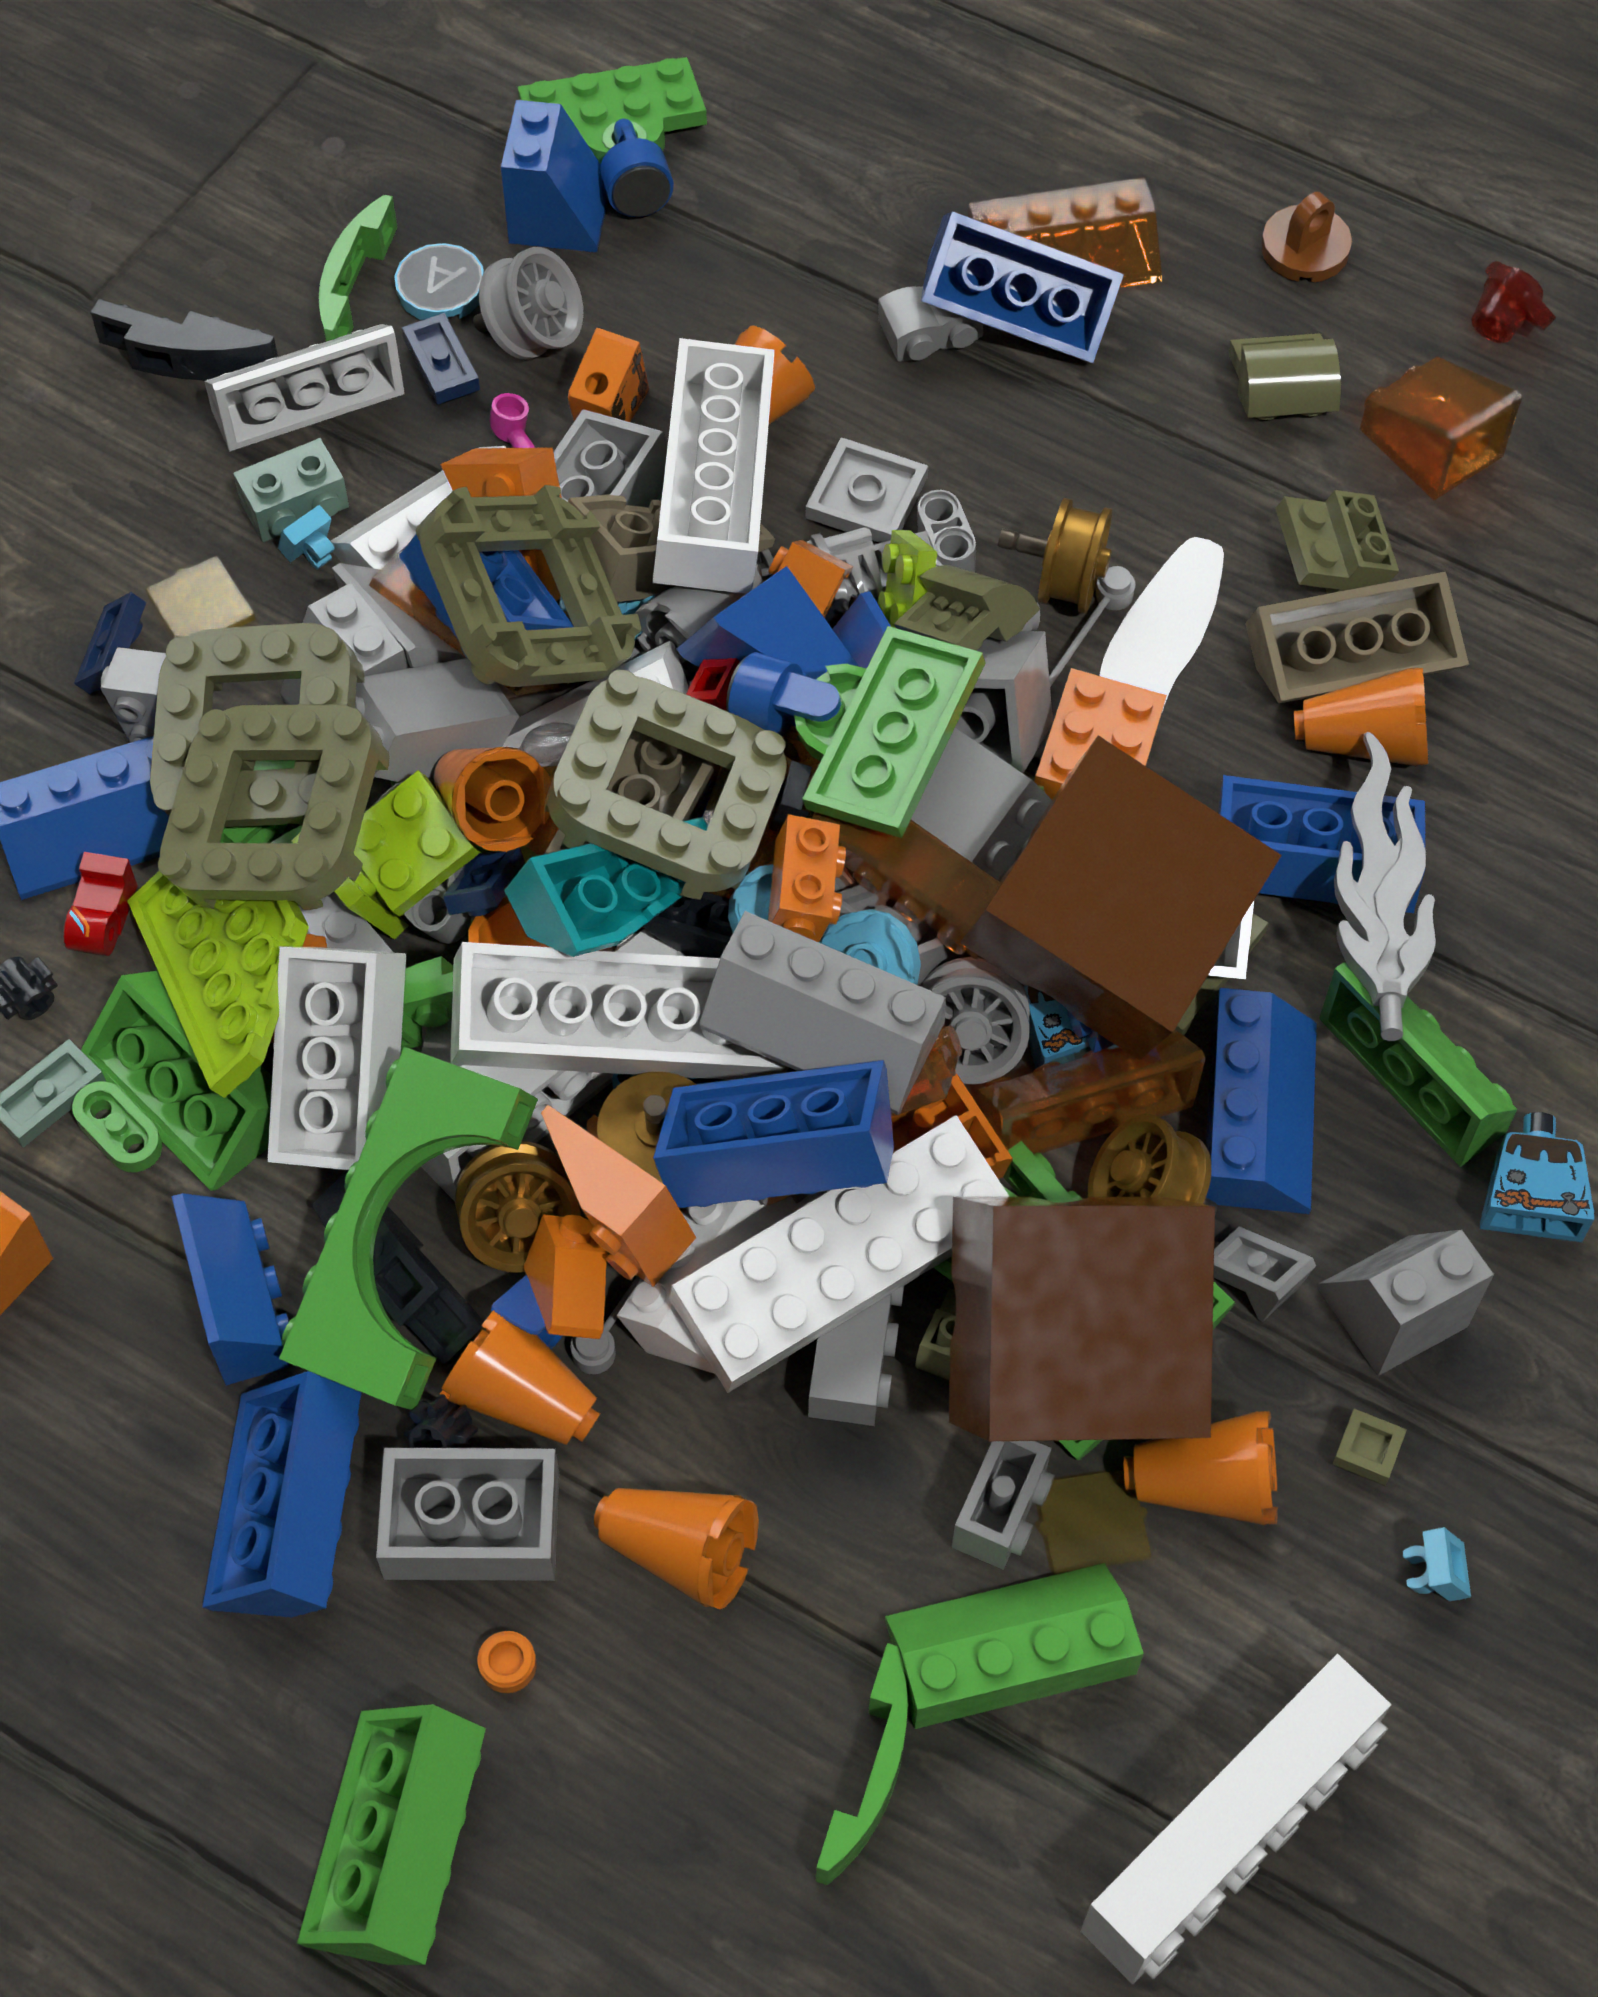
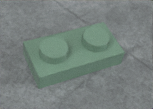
M68 1039L0 1093V1125L24 1148L72 1109L74 1097L80 1089L93 1082L106 1081L102 1071Z

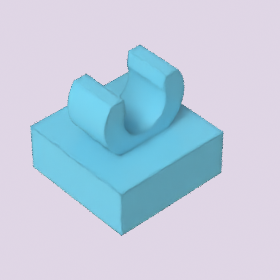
M319 504L282 530L278 549L290 563L304 553L310 564L318 570L332 560L330 553L335 550L333 544L327 538L332 520L331 517Z
M1445 1527L1423 1531L1424 1547L1414 1545L1403 1551L1404 1558L1411 1564L1426 1562L1427 1564L1426 1571L1422 1576L1406 1580L1407 1586L1414 1592L1428 1594L1436 1591L1449 1602L1471 1598L1464 1542Z

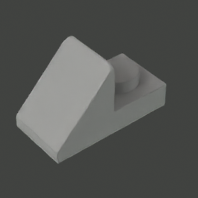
M1240 1226L1214 1249V1278L1245 1291L1258 1320L1262 1322L1298 1290L1316 1267L1312 1257Z

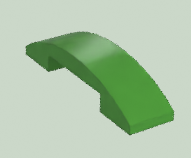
M383 195L363 209L343 230L327 258L319 289V309L325 342L351 334L354 328L348 296L365 258L384 260L397 230L393 196Z
M889 1643L886 1645L869 1703L870 1715L888 1721L858 1817L834 1810L816 1867V1882L828 1885L839 1876L867 1844L881 1821L897 1781L905 1741L908 1701L904 1665L899 1647Z

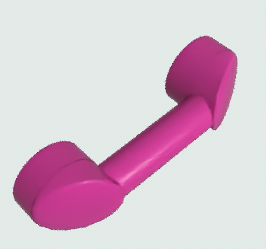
M512 393L496 396L492 401L490 425L494 434L502 441L510 443L513 448H535L525 433L529 406L522 397Z

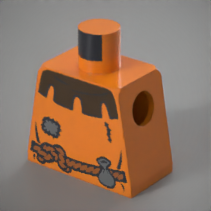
M596 328L569 389L568 401L573 420L575 421L582 409L630 422L649 390L640 342Z

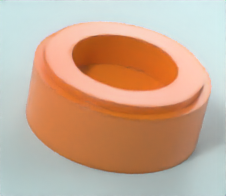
M514 1631L495 1633L485 1640L478 1653L477 1662L480 1675L485 1684L494 1691L500 1693L517 1692L526 1687L535 1675L537 1661L534 1648L530 1641L520 1633Z

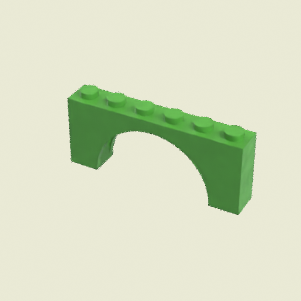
M404 1047L400 1058L396 1059L388 1070L386 1093L379 1110H376L368 1120L365 1130L366 1143L359 1160L350 1167L346 1175L344 1184L346 1193L338 1213H335L326 1225L324 1248L318 1263L306 1275L303 1284L304 1298L297 1315L289 1321L282 1337L284 1348L279 1359L392 1405L413 1410L418 1406L436 1358L424 1353L401 1335L387 1316L380 1301L374 1277L373 1257L377 1230L388 1203L403 1182L419 1167L438 1155L453 1149L472 1145H497L518 1150L538 1098L518 1087Z

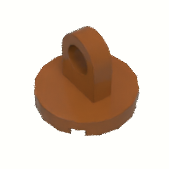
M1321 192L1309 194L1299 205H1292L1277 211L1266 222L1262 235L1263 258L1273 271L1287 279L1299 281L1300 277L1311 278V282H1320L1337 275L1347 264L1352 245L1349 227L1340 216L1334 213V203Z

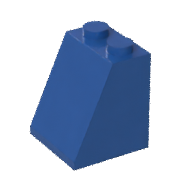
M516 100L501 163L509 244L597 252L608 203V196L600 173L601 164L561 104Z
M787 566L718 613L676 648L683 658L697 667H700L703 659L737 658L741 662L749 654L758 652L796 663L801 667L803 676L817 679L826 673V666L850 664L859 666Z

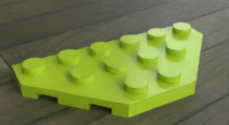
M158 871L127 901L209 1088L223 1098H226L264 1062L279 1018V947H303L309 925L295 901L216 899L214 909L202 907L187 897L167 877Z

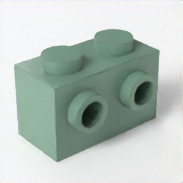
M321 438L233 473L240 503L262 542L281 536L282 530L319 504L330 517L341 510L349 508L344 478Z

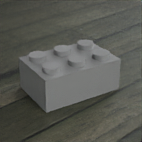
M384 1448L376 1554L384 1580L555 1581L559 1467L556 1450L517 1448Z

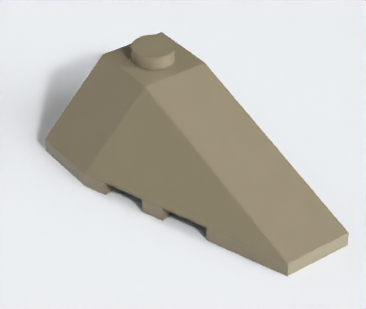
M608 494L569 498L568 502L583 516L592 511L600 524V528L590 539L617 603L645 599L675 586L653 583L661 510L660 500H651L649 507L626 505L625 496ZM761 523L758 552L773 547L775 541L773 535Z

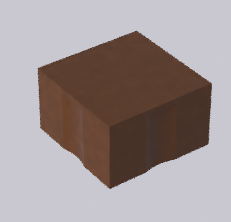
M1098 735L1066 777L1030 833L1027 846L1000 880L960 943L1023 985L1033 987L1053 997L1078 1021L1133 1057L1141 1060L1173 1033L1282 855Z
M953 1197L952 1280L956 1295V1320L950 1342L949 1423L989 1442L1211 1438L1215 1206L1168 1197H1090L1074 1202H1052L1033 1197Z

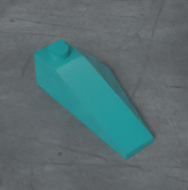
M703 817L684 821L705 831L708 827ZM591 843L529 858L504 891L527 937L575 957L619 945L680 899L685 882Z

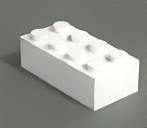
M279 947V1018L275 1026L268 1162L349 1170L359 1160L366 1143L365 1130L368 1120L376 1110H379L387 1090L386 1076L392 1063L399 1059L401 1055L406 953L324 947Z

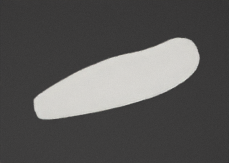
M1194 537L1188 539L1175 551L1151 580L1122 621L1108 646L1099 676L1161 693L1168 697L1176 678L1200 645L1215 608L1224 557L1223 549L1220 545L1207 539Z

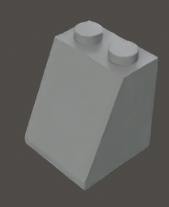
M352 583L343 586L308 606L303 623H316L333 629L355 653L357 660L363 666L364 676L407 669L404 649ZM284 679L280 693L287 705L299 704L301 679Z
M1021 631L1007 642L989 636L983 641L982 646L977 651L983 652L986 664L955 728L1021 773H1024L1053 724L1045 631Z
M468 658L365 676L364 683H357L355 708L377 730L384 748L389 752L388 770H376L374 777L404 782L419 770L426 775L436 790L438 788L435 784L434 772L438 761L443 755L456 749L502 747L519 718V715L496 682L485 684L474 676L471 662Z
M954 728L906 828V832L986 883L994 886L1003 872L1012 865L1016 854L1030 837V833L1052 799L1032 779L957 728Z
M1462 1230L1407 1236L1318 1284L1317 1289L1372 1369L1379 1376L1467 1328L1494 1274Z

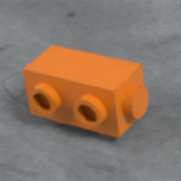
M788 814L775 842L768 921L816 942H820L829 924L836 925L841 911L842 894L834 892L835 879L841 877L846 858V847L838 845L840 824Z

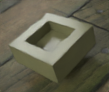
M1353 1409L1333 1465L1386 1486L1407 1429Z

